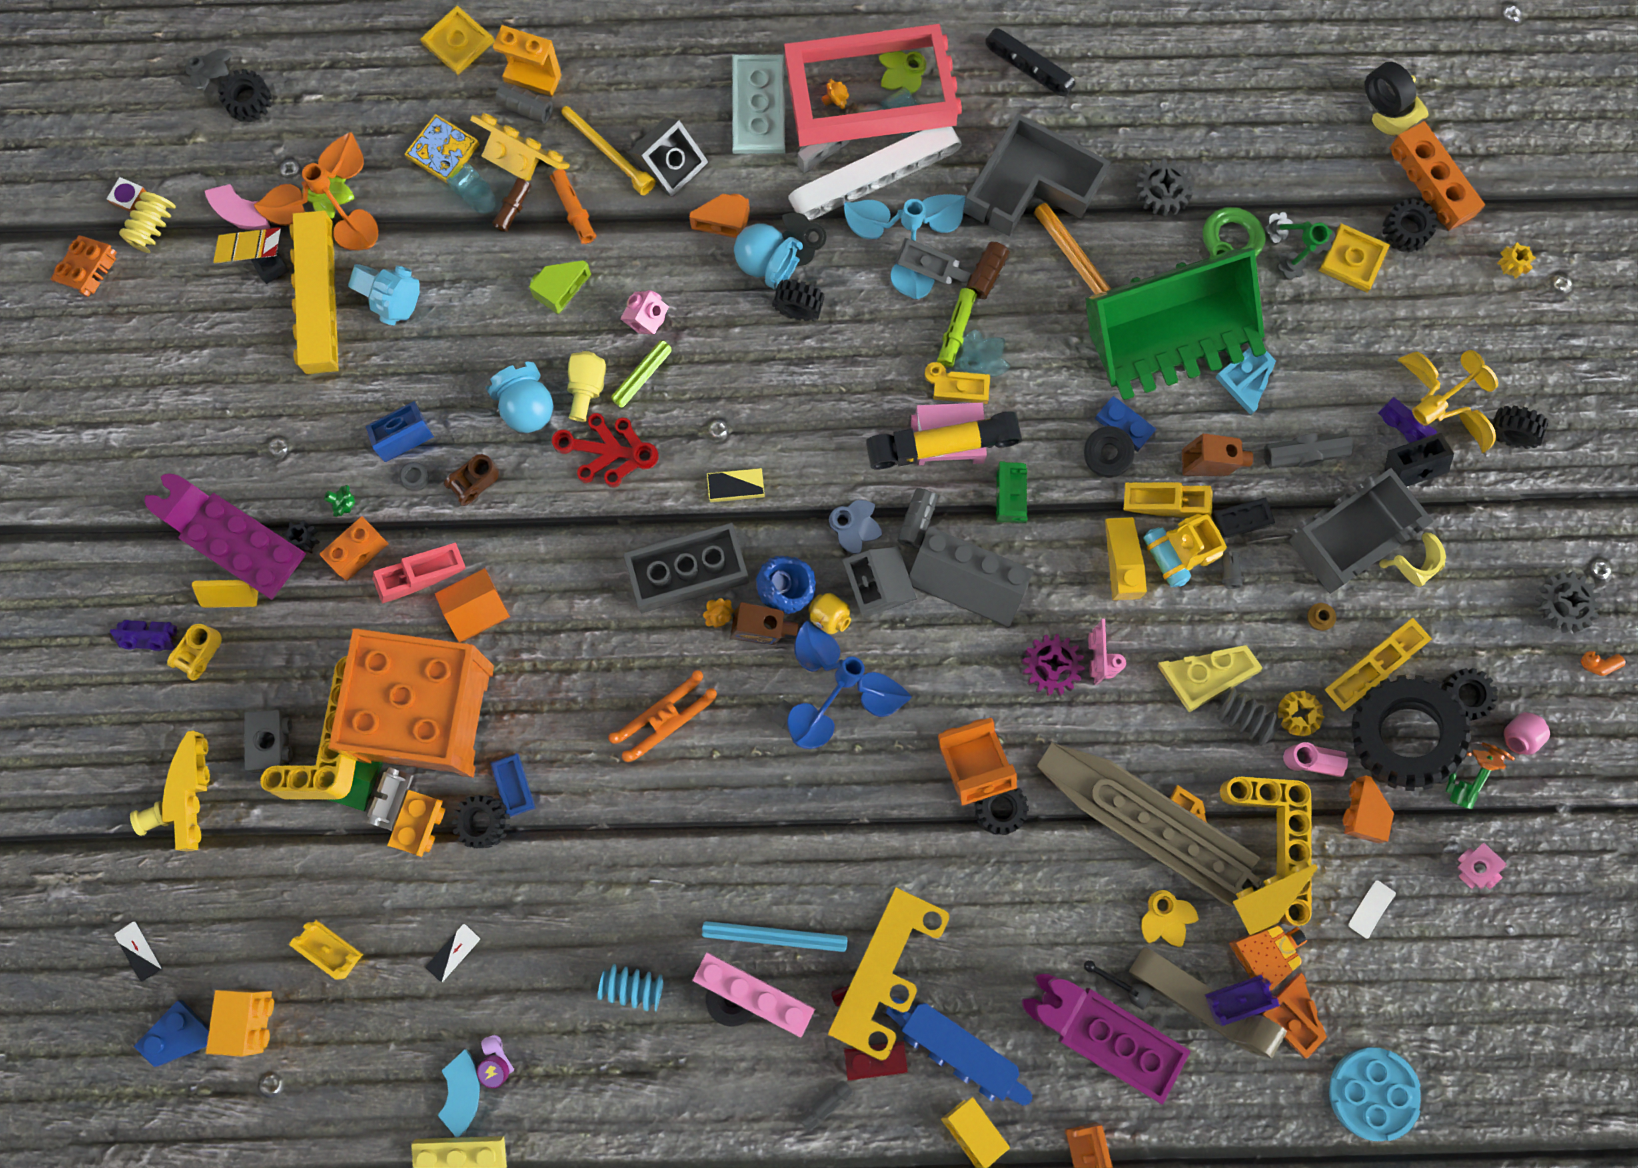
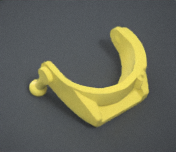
M1411 75V77L1413 78L1414 83H1415L1416 78ZM1416 96L1414 102L1410 104L1413 110L1403 117L1389 118L1380 113H1375L1372 116V122L1381 132L1396 136L1412 128L1423 118L1425 119L1428 116V111L1422 101Z
M1426 532L1421 537L1426 549V558L1420 570L1413 567L1401 555H1397L1394 560L1382 559L1379 561V566L1387 568L1388 566L1396 565L1412 584L1421 587L1445 567L1446 554L1440 540L1434 534Z

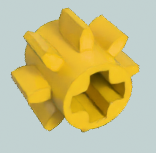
M1516 242L1511 248L1506 247L1500 253L1503 257L1497 264L1501 265L1503 274L1513 275L1514 278H1517L1522 273L1527 274L1533 268L1530 263L1536 257L1532 256L1529 246L1519 245Z

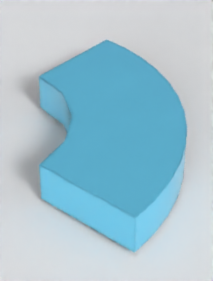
M467 1049L463 1050L442 1070L448 1084V1097L445 1106L438 1116L456 1138H459L469 1127L479 1105L481 1083L477 1076V1065Z

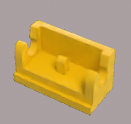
M318 920L306 923L303 926L305 931L299 937H294L288 945L334 979H345L363 953Z
M973 1097L966 1101L963 1100L941 1118V1121L976 1168H988L1010 1149L1009 1145Z

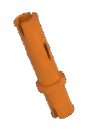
M557 169L553 172V175H550V180L553 182L560 200L568 213L567 220L570 225L574 226L582 244L591 243L597 235L588 220L589 214L586 209L582 208L566 175V171L564 169Z

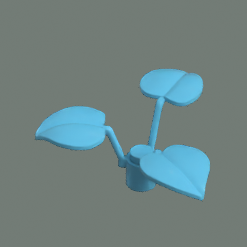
M945 194L931 196L923 201L910 199L905 202L903 210H898L897 215L891 221H889L890 211L887 206L876 200L845 202L844 213L850 228L862 238H880L884 228H891L901 218L903 226L911 230V240L916 241V231L922 225V222L924 224L929 222L931 229L940 233L952 232L958 228L963 216L965 196ZM898 264L894 265L890 275L893 286L899 292L913 299L925 297L932 289L935 280Z

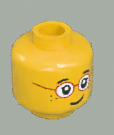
M833 593L817 595L809 606L808 612L810 613L811 623L829 635L835 634L838 631L843 632L851 622L849 617L850 606Z

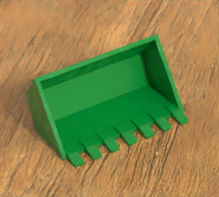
M1253 248L1234 249L1188 265L1181 262L1176 264L1175 269L1141 280L1139 277H1135L1130 280L1129 284L1085 298L1089 334L1105 368L1111 388L1117 386L1123 400L1134 397L1135 394L1130 381L1139 379L1145 393L1155 391L1156 384L1152 374L1161 372L1166 385L1170 386L1178 383V377L1174 369L1176 366L1183 365L1188 378L1191 379L1200 375L1196 362L1197 359L1204 357L1210 371H1216L1222 368L1218 352L1226 350L1232 364L1244 361L1240 345L1246 343L1249 344L1254 357L1266 353L1262 341L1265 334L1255 249Z

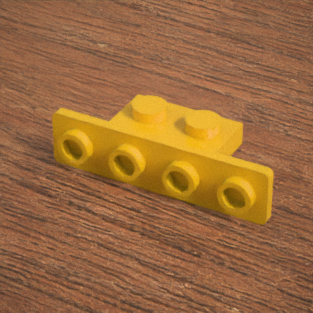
M482 113V116H471L470 120L491 132L482 157L517 177L530 181L539 159L557 169L569 168L570 164L563 161V155L553 150L545 151L540 148L542 145L540 142L527 137L524 139L520 137L519 131L507 125L502 127L496 123L497 119L486 113Z

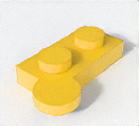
M932 362L926 366L924 376L929 383L934 384L933 400L988 403L989 374L952 371L946 373L945 367L938 362Z

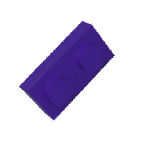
M1395 397L1389 400L1378 412L1387 425L1399 430L1410 443L1437 433L1430 425H1421L1415 419L1412 411Z

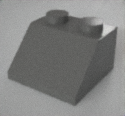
M666 117L628 152L641 171L648 172L656 179V185L670 197L678 192L708 163L680 120Z

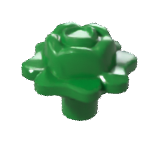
M349 485L341 486L335 493L327 491L324 496V501L331 503L334 517L342 516L343 513H350L351 508L355 504V496L349 491Z

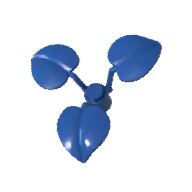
M806 621L800 628L794 645L797 661L802 667L811 672H815L821 667L825 671L838 668L835 673L838 685L819 711L808 703L798 704L790 711L787 718V726L793 743L798 747L814 749L823 746L830 740L834 733L835 724L831 718L823 715V713L842 687L850 688L857 683V690L863 692L861 695L863 707L869 713L878 717H886L895 713L911 699L912 696L891 678L876 672L863 675L865 667L863 662L857 657L851 656L847 657L844 661L842 659L838 661L840 657L838 643L832 636L816 628L809 621Z

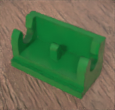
M999 461L996 469V522L1027 523V468L1025 463Z

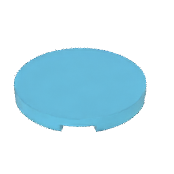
M1376 1047L1356 1049L1345 1055L1332 1072L1329 1083V1097L1332 1109L1341 1124L1361 1138L1371 1141L1395 1140L1406 1134L1414 1126L1421 1112L1419 1110L1421 1101L1419 1079L1413 1068L1401 1056L1392 1051Z

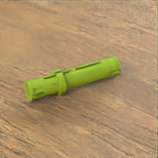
M968 288L960 290L949 328L942 337L943 344L937 362L941 363L944 367H953L957 351L964 341L963 333L977 296L975 291Z

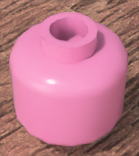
M1528 712L1518 714L1504 729L1506 745L1518 754L1531 755L1536 753L1550 737V730L1545 720L1539 715Z

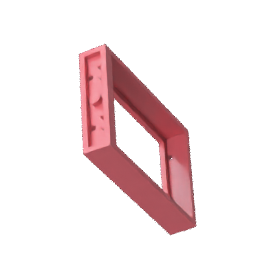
M940 24L784 44L785 64L799 147L956 126L957 115L962 113L961 100L955 97V93H957L956 77H951L950 74L952 72L951 55H946L948 50L947 35H942ZM933 47L945 102L813 119L803 63Z

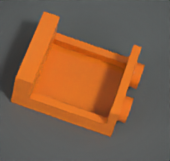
M992 718L977 719L971 724L959 728H949L943 733L938 734L939 749L962 806L1017 788L1016 771L1013 764L1009 765L996 735Z

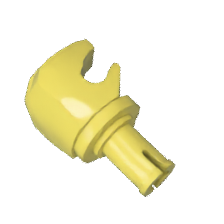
M589 351L571 353L569 358V384L567 391L574 395L569 419L586 422L590 399L598 398L599 393L604 388L605 360L596 356L595 353Z

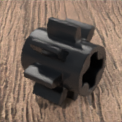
M304 520L300 522V525H294L290 522V528L287 532H283L282 535L287 538L288 542L303 552L308 551L312 554V548L315 544H320V541L314 537L318 530L314 526L308 528V523Z

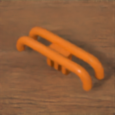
M695 670L689 679L622 729L609 734V742L618 744L647 723H650L655 729V732L641 743L622 753V759L625 762H632L645 754L715 700L717 692L715 689L709 688L701 698L681 713H678L673 704L688 694L702 681L703 673L700 670Z

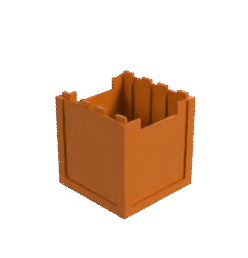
M353 628L328 748L362 763L371 764L372 761L454 772L462 777L474 778L476 767L473 763L476 751L473 747L483 693L487 692L489 677L493 676L494 665L472 644Z

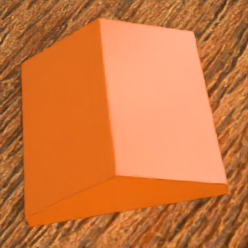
M486 568L435 593L442 613L459 643L510 618Z

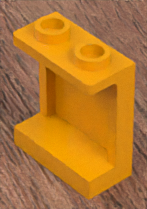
M501 25L494 41L493 49L506 56L508 64L502 75L504 82L552 97L561 78V71L552 40Z

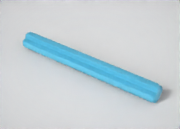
M705 921L702 926V936L706 938L844 952L847 949V937L842 935Z

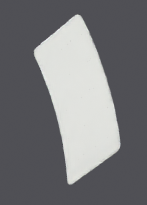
M1375 881L1353 915L1349 927L1368 939L1380 917L1396 895V892L1380 881Z

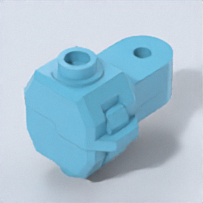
M355 264L348 284L351 289L367 296L370 310L380 315L379 320L389 325H395L396 321L407 320L415 309L420 293L419 280L411 276L412 271L402 266H396L395 270L383 269L379 272L373 268Z

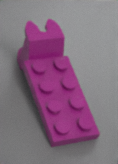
M162 475L163 486L170 490V496L162 499L157 495H146L144 499L145 505L150 512L181 534L178 538L273 600L306 556V553L214 492L209 497L178 475Z
M1037 974L1034 977L1038 987L1046 993L1042 996V1002L1034 998H1022L1024 1011L1035 1021L1060 1034L1059 1042L1163 1105L1191 1051L1092 989L1086 988V990H1083L1070 981L1050 974Z

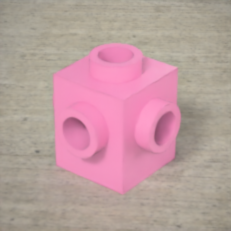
M654 291L634 292L629 297L627 307L620 319L639 334H655L658 327L664 322L669 306L662 302L661 296Z
M1485 843L1481 844L1475 851L1469 848L1457 859L1461 862L1458 869L1462 872L1458 877L1471 889L1475 886L1480 890L1485 886L1489 890L1492 889L1503 878L1499 873L1507 866V863ZM1477 864H1482L1485 866L1486 871L1478 873L1474 870V867Z

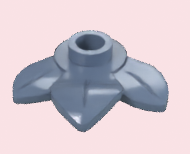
M857 500L848 507H837L829 516L830 527L838 533L839 544L850 553L859 554L862 549V541H873L882 536L880 526L870 517L874 511L875 504L869 501ZM840 517H845L848 523L841 525L837 520Z

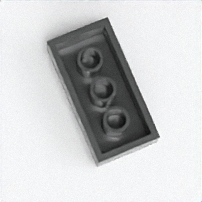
M733 522L623 553L641 614L749 583Z

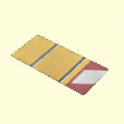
M281 228L219 235L213 263L275 256Z

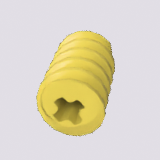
M142 192L140 194L142 201L135 203L137 210L130 212L132 220L128 219L125 221L127 229H121L119 234L134 248L145 253H151L145 245L155 246L156 242L150 236L161 235L155 227H165L166 224L160 218H170L171 215L165 209L166 207L175 209L176 206L162 196Z

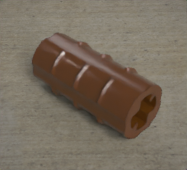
M991 241L988 243L966 285V288L977 293V299H987L1010 254L1007 247L999 242Z

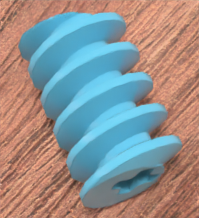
M613 963L609 971L605 969L603 971L597 1000H603L608 993L610 1003H614L619 996L620 1004L625 1006L631 998L632 1008H637L641 1001H643L644 1011H649L654 1004L656 1013L663 989V976L659 974L655 982H653L651 972H647L645 977L640 979L639 969H636L633 975L629 976L628 967L626 966L618 974L617 966Z

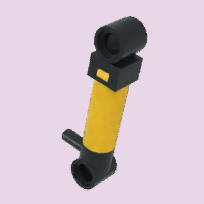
M1008 411L993 415L989 419L913 432L912 428L895 431L893 435L879 434L869 437L866 440L871 469L881 470L891 468L897 464L898 467L916 464L918 459L985 447L992 448L994 446L998 448L1010 447L1020 443L1022 436L1016 412Z

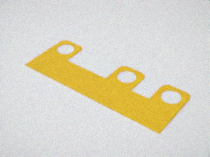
M895 888L828 1035L879 1060H884L889 1056L890 1051L888 1050L892 1049L896 1035L894 1031L871 1019L879 1002L900 1012L909 1010L917 993V988L913 983L892 974L912 929L914 928L933 938L941 937L949 921L947 911L901 889ZM933 911L940 915L942 923L938 929L929 930L924 926L923 917L926 913ZM901 984L908 989L909 998L906 1002L897 1004L892 1001L890 990L894 985ZM880 1031L887 1036L888 1045L884 1050L875 1051L869 1046L868 1039L873 1032Z

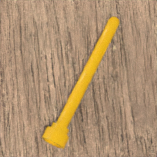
M564 106L561 109L562 115L632 179L633 187L636 191L644 196L654 188L656 179L648 172L638 171L570 107Z

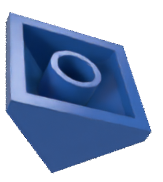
M415 401L366 426L371 445L384 462L434 437Z

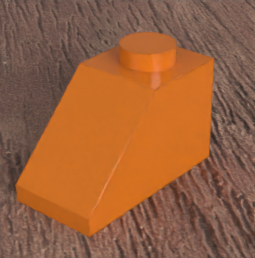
M739 194L719 195L690 212L691 229L736 238L746 227L750 212L749 199Z

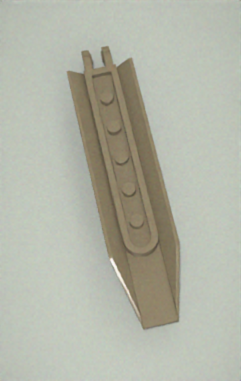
M1051 743L1036 767L1080 810L1228 907H1232L1235 895L1244 890L1242 886L1245 881L1252 884L1258 890L1265 887L1263 880L1251 873V869L1260 860V857L1111 760Z

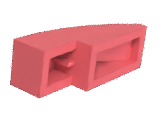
M453 543L403 558L399 564L373 571L372 579L383 604L443 581L465 570L466 567L457 544Z

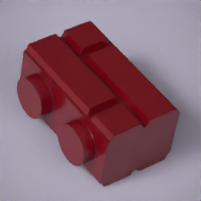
M895 1040L892 1049L888 1050L890 1051L889 1056L884 1060H879L853 1046L843 1048L848 1081L908 1073L903 1040ZM888 1041L869 1044V1046L875 1051H882L887 1047Z

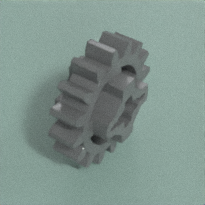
M1162 158L1160 164L1152 160L1150 166L1145 165L1136 180L1135 192L1140 193L1137 198L1138 201L1146 202L1145 210L1151 206L1154 215H1156L1158 210H1162L1163 216H1167L1169 210L1177 214L1180 208L1184 209L1193 195L1192 189L1195 184L1189 181L1192 174L1183 172L1186 167L1185 165H1181L1178 168L1176 160H1173L1171 164H1167L1166 158Z
M1573 571L1566 575L1564 572H1560L1555 577L1547 578L1545 580L1546 584L1538 587V590L1543 594L1536 596L1535 600L1542 602V606L1536 608V610L1539 612L1544 611L1545 616H1543L1542 621L1550 619L1552 621V629L1561 626L1562 633L1571 630L1573 633L1583 630V628L1592 626L1591 621L1599 618V615L1594 610L1602 608V604L1595 601L1601 594L1592 592L1595 584L1587 585L1585 583V575L1576 579V573ZM1562 585V588L1558 589V593H1554L1555 589ZM1583 611L1581 617L1575 620V617L1579 616V612Z

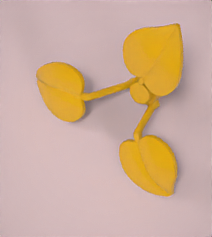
M1467 350L1461 355V364L1470 375L1443 396L1439 394L1433 395L1440 389V382L1437 380L1438 372L1425 355L1420 352H1411L1397 360L1430 389L1427 395L1421 399V403L1412 409L1415 419L1421 425L1427 426L1436 419L1440 422L1444 418L1459 414L1464 426L1478 442L1481 453L1486 452L1492 447L1496 438L1495 429L1479 410L1472 411L1466 406L1445 412V409L1448 408L1446 400L1473 379L1482 389L1488 392H1492L1498 387L1496 375L1488 365H1485L1479 353L1474 350Z

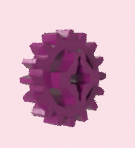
M1046 634L1042 637V643L1037 639L1032 642L1035 649L1029 647L1026 649L1025 653L1030 657L1023 658L1022 664L1027 665L1028 668L1022 673L1023 675L1031 676L1027 683L1028 685L1034 683L1038 685L1036 688L1037 693L1044 688L1046 689L1047 696H1051L1054 690L1061 696L1064 694V687L1068 691L1074 689L1071 681L1075 683L1081 681L1082 678L1077 673L1083 672L1085 667L1078 665V663L1084 659V656H1076L1075 652L1079 647L1078 645L1070 647L1068 645L1070 638H1066L1061 642L1059 634H1056L1053 640H1050ZM1045 648H1049L1048 654L1046 656L1036 657L1038 652ZM1061 651L1066 653L1070 660H1067ZM1051 659L1055 660L1054 664L1056 666H1059L1055 671H1052L1051 665H1048ZM1036 670L1041 672L1045 680L1037 674ZM1070 674L1066 680L1057 683L1059 675Z

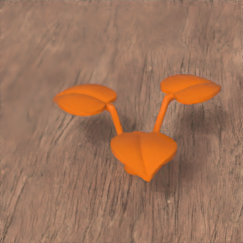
M351 132L330 144L320 155L318 164L311 163L304 167L302 177L305 181L301 183L303 194L298 187L292 184H282L270 190L260 201L254 204L255 209L266 220L286 226L293 224V213L305 212L302 204L308 201V189L317 194L325 193L344 219L339 221L333 230L334 239L339 246L353 251L370 249L378 238V226L370 213L362 209H356L347 216L329 191V178L333 179L337 175L341 179H349L357 175L363 167V154Z

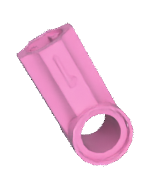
M1308 742L1288 747L1283 755L1285 765L1291 770H1305L1336 777L1344 776L1348 764L1346 752L1316 747ZM1298 750L1302 751L1305 756L1304 763H1301L1297 758Z

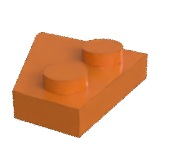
M1298 973L1276 996L1280 1006L1260 1014L1283 1027L1287 1031L1284 1039L1303 1058L1307 1059L1327 1036L1322 1023L1318 1020V1011L1314 1000H1311L1307 990L1306 978L1302 973Z

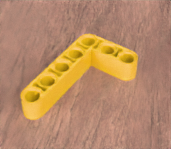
M347 656L341 658L335 666L316 766H271L262 773L260 778V784L264 790L281 799H342L350 792L356 760L340 753L338 754V752L328 748Z
M1234 777L1221 785L1220 797L1229 805L1277 808V875L1280 874L1282 879L1292 875L1291 868L1304 862L1311 866V790L1307 784L1297 780ZM1232 784H1237L1241 789L1242 794L1239 799L1235 798L1231 793ZM1261 786L1267 787L1270 791L1268 801L1264 800L1260 795ZM1290 788L1297 790L1299 794L1297 802L1290 799ZM1290 817L1296 818L1299 823L1297 832L1293 831L1289 826ZM1291 846L1296 847L1299 852L1297 861L1292 860L1289 856V848ZM1312 877L1291 904L1295 905L1299 910V917L1295 921L1291 919L1288 908L1280 919V922L1284 925L1301 926L1310 920L1312 914Z

